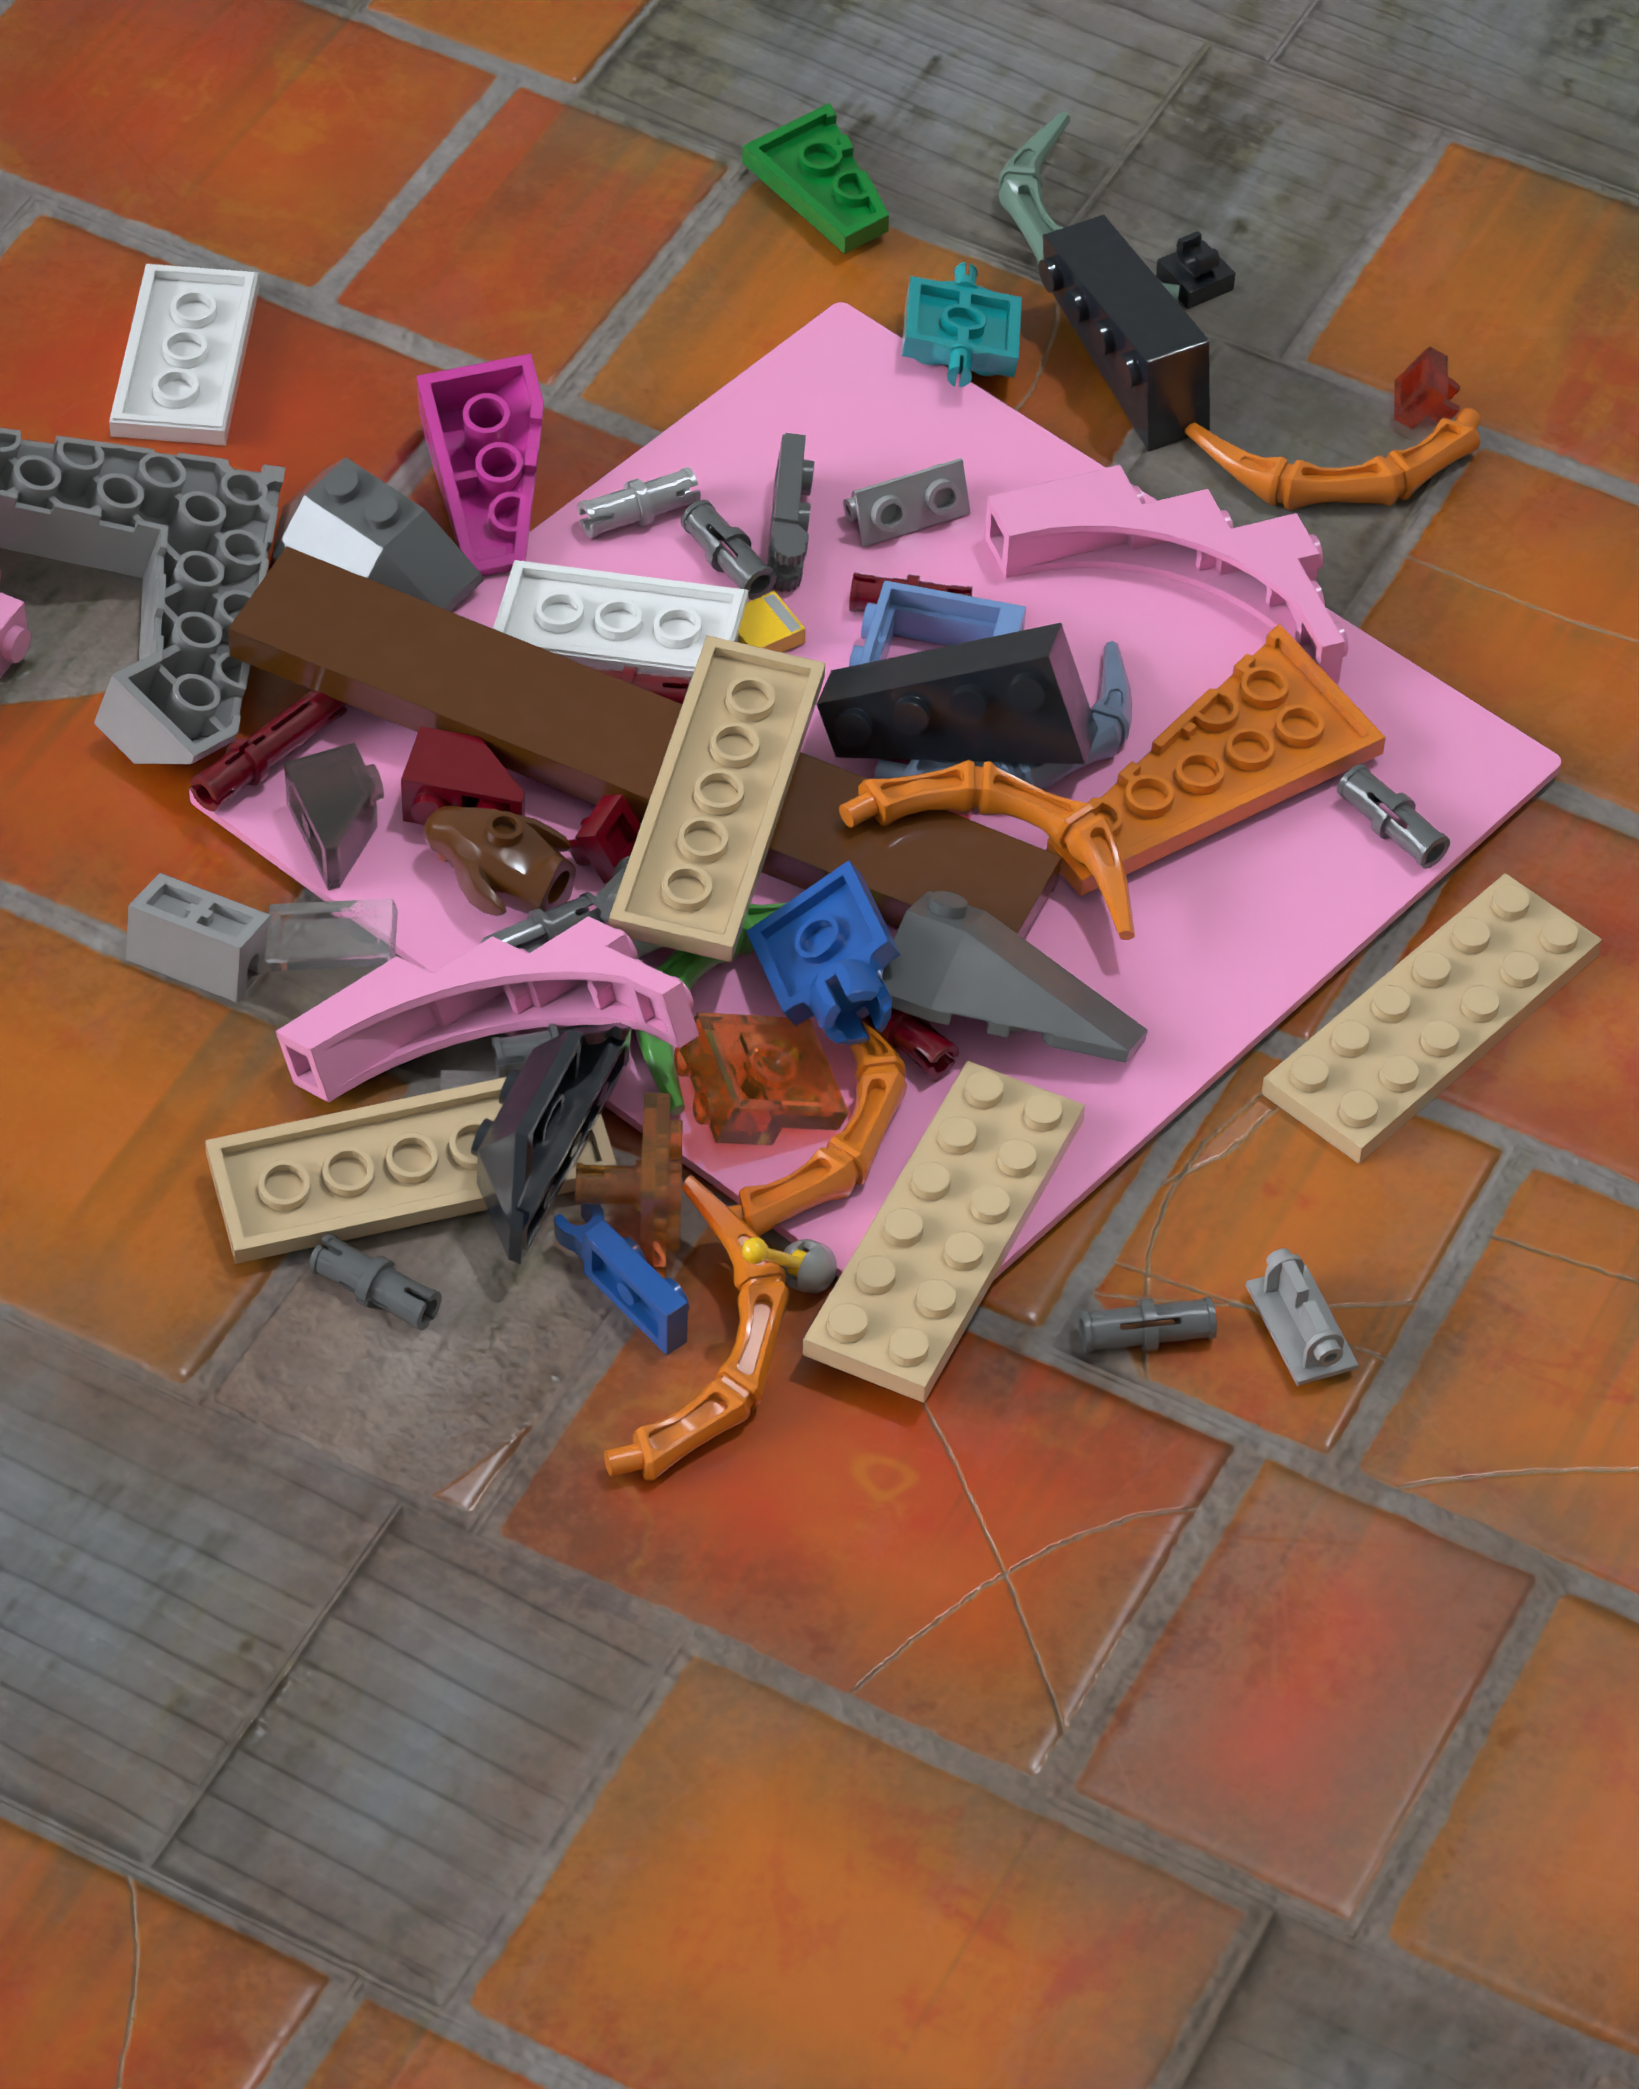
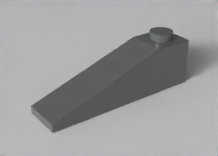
M927 891L906 911L894 937L901 955L892 960L883 969L882 979L892 998V1008L927 1021L946 1025L950 1024L952 1014L983 1020L988 1023V1034L1007 1038L1009 1032H1026L1029 1030L1042 1033L1043 1041L1050 1047L1125 1063L1145 1042L1148 1032L1145 1027L987 911L968 905V901L964 897L948 891Z

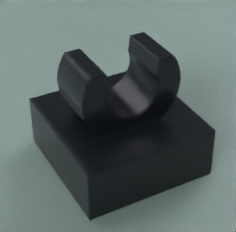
M1199 231L1179 238L1176 244V252L1157 259L1156 277L1162 283L1180 285L1178 300L1187 309L1234 290L1236 273L1219 256L1215 248L1212 249L1202 240V234Z

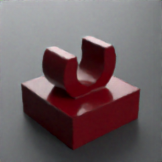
M623 794L603 795L590 816L583 818L580 822L582 827L575 836L576 839L568 840L571 845L569 852L575 862L581 866L592 864L603 883H608L614 877V870L617 864L623 858L631 855L641 826Z

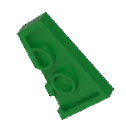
M828 103L743 145L742 163L840 251L846 254L889 231V213L868 173L862 171L853 156L854 147L848 135H842L836 124L837 115L831 103Z

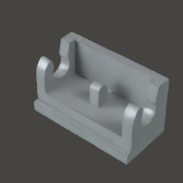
M159 873L128 906L126 960L237 1003L246 991L247 970L260 973L266 950L267 928L270 925L271 915Z

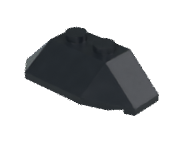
M619 1022L574 1028L533 1048L522 1070L512 1068L507 1075L499 1096V1104L502 1107L495 1120L492 1121L485 1118L481 1123L471 1148V1154L478 1157L477 1185L509 1260L518 1264L522 1263L629 1062L630 1026Z

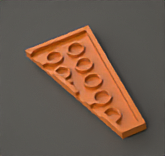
M1279 623L1267 634L1266 643L1255 654L1251 656L1247 653L1234 665L1233 674L1217 689L1209 688L1152 742V749L1138 763L1131 761L1118 773L1117 783L1102 797H1092L1087 803L1092 805L1096 816L1101 815L1108 821L1127 875L1350 770L1355 765L1362 764L1383 754L1386 737ZM1051 838L1047 839L1046 850L1062 856L1060 873L1080 896L1099 888L1096 879L1086 865L1076 860L1070 854L1067 847L1062 848Z

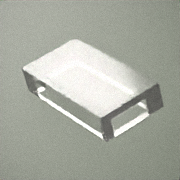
M393 898L270 904L269 914L271 918L267 933L265 960L271 971L382 966L395 957L398 909Z

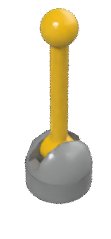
M758 1237L749 1238L742 1245V1256L747 1262L758 1264L765 1260L782 1265L786 1270L785 1282L794 1290L807 1294L819 1293L829 1287L835 1278L837 1270L836 1258L831 1249L823 1243L803 1239L788 1245L783 1252L768 1248L766 1242Z

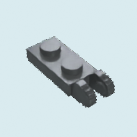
M793 433L782 434L774 480L767 566L771 567L777 576L773 587L775 590L778 589L782 592L795 590L796 586H800L802 580L803 565L808 549L809 534L807 532L811 503L800 502L801 495L810 496L814 473V461L804 459L806 435Z

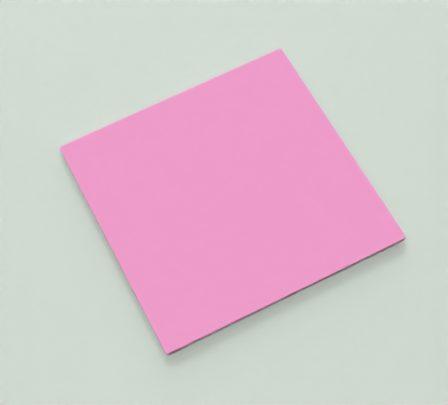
M843 302L833 304L529 532L527 562L740 589L725 572H718L712 568L706 560V551L681 526V517L690 505L654 516L653 523L644 526L634 522L589 538L580 523L581 519L588 518L587 513L583 515L578 514V502L588 501L622 490L627 481L638 478V480L641 479L643 482H647L689 467L698 481V485L690 487V490H700L701 500L711 502L716 511L731 527H739L751 540L752 550L767 565L774 480L782 434L806 435L804 459L814 461V473L810 496L801 495L800 502L811 503L807 532L809 534L808 549L803 565L802 580L800 586H796V589H792L790 592L775 590L774 587L770 591H775L805 627V643L783 653L826 663L825 677L818 699L831 670L849 667L854 645L864 646L866 639L861 638L864 612L849 611L851 583L854 572L907 579L908 574L919 575L920 581L943 585L973 586L972 597L1026 606L1024 630L1062 623L1090 708L1100 698L1104 646L1107 642L1114 641L1119 646L1131 689L1132 721L1128 739L1118 748L1113 758L1095 761L1081 767L1044 790L1065 799L1086 803L1092 797H1102L1117 783L1118 773L1131 761L1138 763L1152 749V742L1209 688L1217 689L1233 674L1234 665L1247 653L1251 656L1255 654L1266 643L1267 634L1273 629L1250 612L1225 598L1184 582L1138 571L1076 567L1043 570L1005 578L985 539L988 496L1106 467L972 382L967 386L959 387V374L955 386H952L947 380L948 367L945 365H926L914 358L901 356L903 341L901 337ZM959 458L963 460L971 514L866 547L862 546L858 520L850 522L843 507L844 499L850 498L853 490L924 470L937 464H943ZM1142 491L1146 503L1157 501ZM721 541L720 543L722 544V546L731 554L733 558H736L735 554L730 550V548L723 541ZM511 570L482 576L484 581L451 612L493 628ZM1326 608L1334 622L1339 621L1343 625L1348 639V654L1342 658L1340 679L1337 685L1386 737L1383 754L1362 764L1396 794L1401 792L1407 794L1415 802V810L1440 833H1444L1450 839V846L1443 858L1434 866L1425 869L1390 837L1386 839L1380 838L1372 830V822L1352 803L1337 793L1338 784L1347 772L1345 771L1127 874L1135 937L1130 940H1122L1119 937L1100 888L1080 896L1059 872L1057 886L1048 895L1024 939L1148 1030L1145 1042L1125 1063L1050 1047L1043 1041L1042 1033L1029 1030L1026 1032H1009L1008 1038L987 1033L988 1023L986 1021L952 1014L949 1025L928 1021L936 1031L959 1048V1056L953 1058L956 1061L954 1066L942 1077L931 1079L906 1053L896 1046L894 1050L899 1054L906 1068L905 1081L907 1083V1090L885 1132L866 1182L860 1186L855 1183L849 1197L816 1205L778 1224L772 1229L791 1243L809 1239L828 1246L836 1258V1276L840 1277L968 1060L1085 1105L1083 1123L995 1276V1280L1560 772L1561 758L1550 749ZM893 636L887 659L948 645ZM349 704L345 706L347 712L325 726L288 756L274 764L269 769V776L257 786L248 785L241 789L217 810L209 811L202 807L194 798L191 790H189L192 805L401 958L422 969L426 968L434 973L481 944L484 937L528 919V914L505 906L507 909L505 914L494 916L483 913L470 904L459 887L454 868L447 860L445 862L442 861L437 852L433 851L426 842L423 835L424 826L403 821L401 778L418 732ZM817 705L815 706L801 752L867 779H875V771L880 759L835 757ZM886 759L906 765L911 761L909 759ZM506 769L525 793V816L537 819L566 836L568 840L576 839L575 836L582 827L580 822L583 818L590 816L596 805ZM1383 803L1379 804L1378 807L1404 829L1408 828L1409 825ZM947 810L1044 850L1047 848V839L1050 837L1042 829L1024 820L1005 814L984 816L978 814V810H971L967 814ZM569 850L560 852L576 868L572 894L567 902L578 898L586 892L596 896L607 884L603 883L592 864L586 866L578 865ZM761 872L751 904L786 903L805 890ZM595 905L589 906V911L598 907ZM886 923L894 939L898 928ZM661 947L638 959L656 969L676 949ZM755 951L748 955H742L739 952L738 957L733 959L732 963L717 964L705 973L690 991L694 1000V1008L691 1011L699 1036L681 1048L673 1046L685 1105L684 1111L676 1116L670 1114L644 1060L635 1029H631L629 1062L605 1105L613 1113L738 1204H740L739 1190L743 1187L767 1185L790 1175L804 1165L819 1148H826L833 1136L844 1130L856 1106V1088L858 1083L855 1078L856 1060L849 1045L839 1044L828 1038L824 1029H820L815 1016L795 1026L782 1012ZM863 1018V1020L879 1032L868 1019ZM577 1025L557 1026V1029ZM548 1027L522 1029L506 1032L505 1034L510 1037L546 1031Z

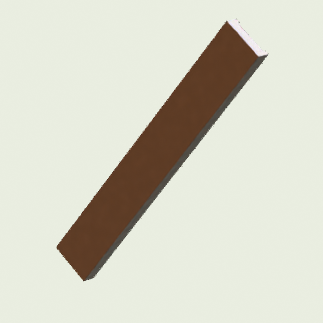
M288 546L283 550L228 628L229 655L233 658L314 691L322 692L334 699L415 732H418L420 726L481 737L506 769L597 805L603 795L623 794L640 823L643 821L682 708L680 703ZM800 752L761 871L762 873L806 890L850 860L863 875L885 923L899 928L906 911L927 891H948L964 897L968 901V905L987 911L1023 939L1025 938L1051 891H1054L1058 884L1062 856L947 810H927L910 814L888 826H881L874 817H871L850 828L843 822L839 813V806L859 796L858 786L867 778Z

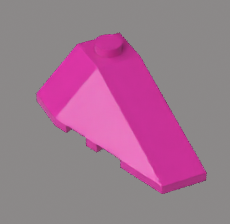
M531 353L416 376L419 414L454 538L459 549L480 571L482 576L510 571L514 560L526 561L544 413V401Z

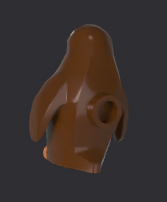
M443 806L427 818L423 830L426 842L433 851L437 852L442 861L445 862L447 860L455 870L459 887L467 900L483 913L500 916L507 912L505 906L526 914L536 908L545 912L566 903L571 897L576 868L575 865L560 853L568 851L571 845L566 836L534 818L487 808Z

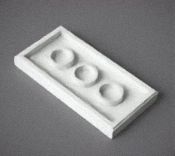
M146 264L110 416L111 437L226 445L260 288L259 272Z
M514 560L493 629L592 668L623 670L625 665L638 666V672L692 677L706 635L739 642V630L746 604L749 602V591L731 587Z

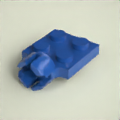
M848 860L748 929L746 933L782 1012L797 1026L806 1019L815 1016L820 1029H824L827 1037L839 1044L854 1045L870 1040L862 1022V1019L869 1014L880 1033L886 1028L891 1018L892 998L882 979L883 969L901 954L863 875Z

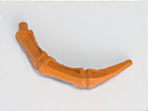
M1465 408L1461 410L1455 421L1442 418L1430 435L1417 446L1405 450H1393L1386 458L1376 456L1362 465L1344 468H1321L1303 460H1296L1294 464H1290L1284 457H1260L1219 438L1197 423L1189 424L1185 429V434L1240 483L1270 506L1282 503L1284 508L1289 511L1311 504L1327 502L1380 503L1391 506L1399 497L1401 500H1408L1421 485L1439 471L1458 459L1476 451L1481 441L1477 432V428L1481 423V416L1476 410Z
M967 760L952 767L928 773L895 778L865 779L858 786L859 796L839 806L840 816L843 822L850 828L871 817H874L881 826H888L902 817L927 810H952L961 814L970 813L971 810H978V814L984 816L1005 814L1024 820L1042 829L1058 846L1062 848L1067 847L1070 854L1076 860L1086 865L1097 881L1119 937L1122 940H1130L1135 937L1128 881L1114 834L1108 821L1101 815H1095V811L1090 803L1069 800L1048 793L997 768L991 761L984 762L983 767L974 766L973 761Z
M863 1019L862 1022L870 1040L864 1043L849 1045L856 1060L855 1078L858 1083L856 1088V1106L844 1130L833 1136L826 1148H819L804 1165L790 1175L767 1185L745 1186L739 1190L740 1204L727 1206L759 1237L778 1224L824 1202L849 1197L855 1183L860 1186L868 1178L885 1132L906 1094L907 1083L905 1081L906 1068L899 1054Z
M692 1175L686 1178L681 1189L724 1245L734 1265V1284L740 1292L738 1295L740 1322L735 1345L727 1361L718 1370L716 1379L710 1382L692 1401L678 1412L658 1422L639 1427L633 1433V1444L604 1451L605 1464L610 1477L641 1470L644 1479L653 1481L697 1447L747 1420L750 1410L755 1409L762 1402L774 1348L790 1296L785 1284L786 1270L782 1265L765 1260L758 1264H751L743 1258L741 1252L743 1243L749 1238L760 1237Z

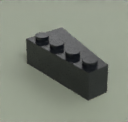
M1101 215L1044 234V259L1040 260L1038 264L1041 281L1045 289L1056 298L1148 452L1190 438L1185 434V429L1189 424L1197 423L1210 431L1209 339L1107 217Z
M1062 623L831 670L816 704L835 757L1086 764L1097 732V727Z

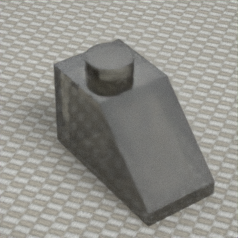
M355 742L284 762L288 808L328 891L341 887L378 827L376 801L384 799L383 784L374 764L365 765Z

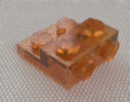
M696 1013L694 1021L699 1036L681 1048H675L674 1066L679 1076L690 1077L695 1089L693 1098L694 1118L700 1125H709L715 1143L773 1145L782 1128L840 1130L849 1111L810 1018L795 1026L788 1017Z

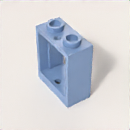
M884 580L878 603L868 602L866 605L861 628V638L866 639L864 646L854 645L849 666L887 659L893 636L950 646L1022 631L1025 627L1026 606Z

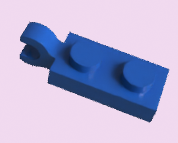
M587 1196L581 1200V1217L586 1222L584 1225H573L561 1214L554 1217V1235L558 1243L564 1248L575 1252L584 1261V1274L666 1355L687 1343L689 1301L683 1289L673 1279H664L647 1263L643 1251L630 1237L622 1238L604 1220V1211L597 1201Z

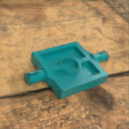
M966 262L960 263L955 267L954 281H935L910 276L906 293L901 356L914 358L926 365H948L947 380L952 386H955L958 374L960 375L959 387L967 386L972 379L971 370L984 376L1003 375L1014 378L1019 360L1022 297L997 293L977 286L978 270L976 266L970 263L968 274L966 275Z

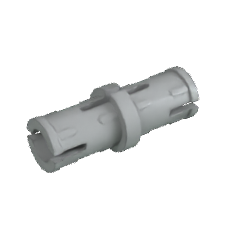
M689 467L647 482H643L641 479L638 480V478L627 481L622 490L588 501L578 502V514L583 515L587 513L588 518L581 519L580 523L589 538L634 522L639 523L640 526L653 523L654 516L701 500L700 490H690V487L698 485V481Z

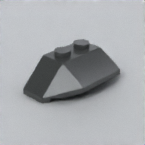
M347 457L322 470L282 508L272 556L275 562L286 546L450 612L484 581L480 571L424 508Z

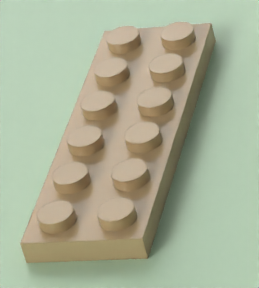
M706 635L609 916V926L621 929L630 939L732 963L824 681L825 662Z
M1505 873L1266 1075L1263 1079L1262 1094L1360 1164L1597 958L1600 953L1602 939Z
M967 1060L803 1339L802 1355L924 1403L1083 1123L1085 1105Z
M506 1077L205 1140L206 1156L235 1264L316 1247L317 1244L321 1246L324 1245L321 1239L327 1234H333L339 1240L344 1241L488 1210L477 1185L478 1157L471 1154V1148L483 1120L488 1118L494 1121L502 1107L499 1104V1096ZM601 1114L558 1194L617 1182L618 1167Z

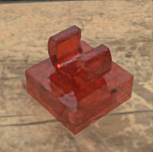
M1429 346L1395 379L1394 420L1414 429L1427 415L1439 423L1442 418L1451 420L1460 412V406L1450 401L1460 391V385L1448 377L1447 355Z

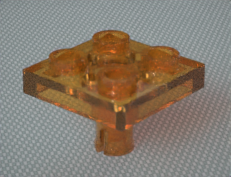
M644 1093L642 1159H636V1166L576 1163L575 1205H635V1211H641L640 1248L646 1257L647 1263L663 1278H666L667 1252H680L681 1213L677 1212H681L682 1161H669V1159L682 1160L683 1120H670V1093Z

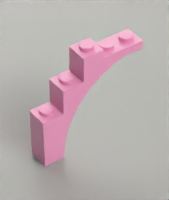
M1121 465L988 496L985 539L1005 578L1043 570L1077 567L1131 570L1184 582L1225 598L1250 612L1271 628H1275L1280 623L1336 684L1339 683L1342 658L1348 654V639L1343 625L1339 621L1334 622L1325 607L1323 592L1316 581L1317 570L1323 566L1321 544L1316 535L1308 534L1297 513L1234 528L1229 513L1226 510L1219 509L1209 489L1146 503L1141 489L1138 486L1131 485Z
M589 916L531 953L522 948L518 949L492 936L434 973L429 969H422L396 956L275 1031L293 1083L328 1103L366 1080L422 1055L489 1035L522 1029L548 1027L549 1024H556V1026L604 1025L620 1022L630 1026L631 1029L644 1031L677 1048H681L699 1036L691 1011L694 1008V1000L687 986L679 978L669 976L637 959L635 945L624 931L618 928L615 929Z

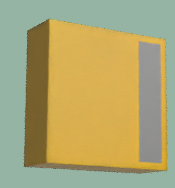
M772 591L746 604L739 630V643L783 653L805 643V627L778 594Z

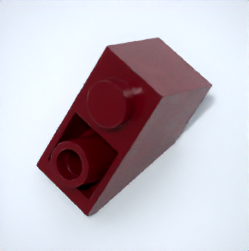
M420 726L401 778L403 821L424 826L427 818L443 806L496 809L525 816L524 791L481 737Z

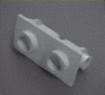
M959 458L869 487L853 490L851 497L844 499L843 507L850 522L858 520L862 546L866 547L971 514L963 460Z
M1286 1248L1272 1252L1266 1259L1268 1267L1265 1276L1246 1281L1245 1286L1296 1385H1303L1358 1369L1359 1364L1307 1265H1304L1302 1258L1297 1254H1291L1290 1250Z

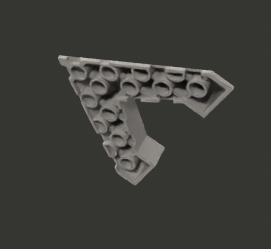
M0 428V548L143 578L139 661L112 674L94 724L134 764H193L235 741L241 719L239 714L242 698L246 690L250 664L229 655L228 628L267 574L268 554L273 541L278 514L277 504L286 467L263 464L261 472L239 470L229 466L228 459L179 452L177 455L156 453L154 449L57 435L54 444L21 439V430Z

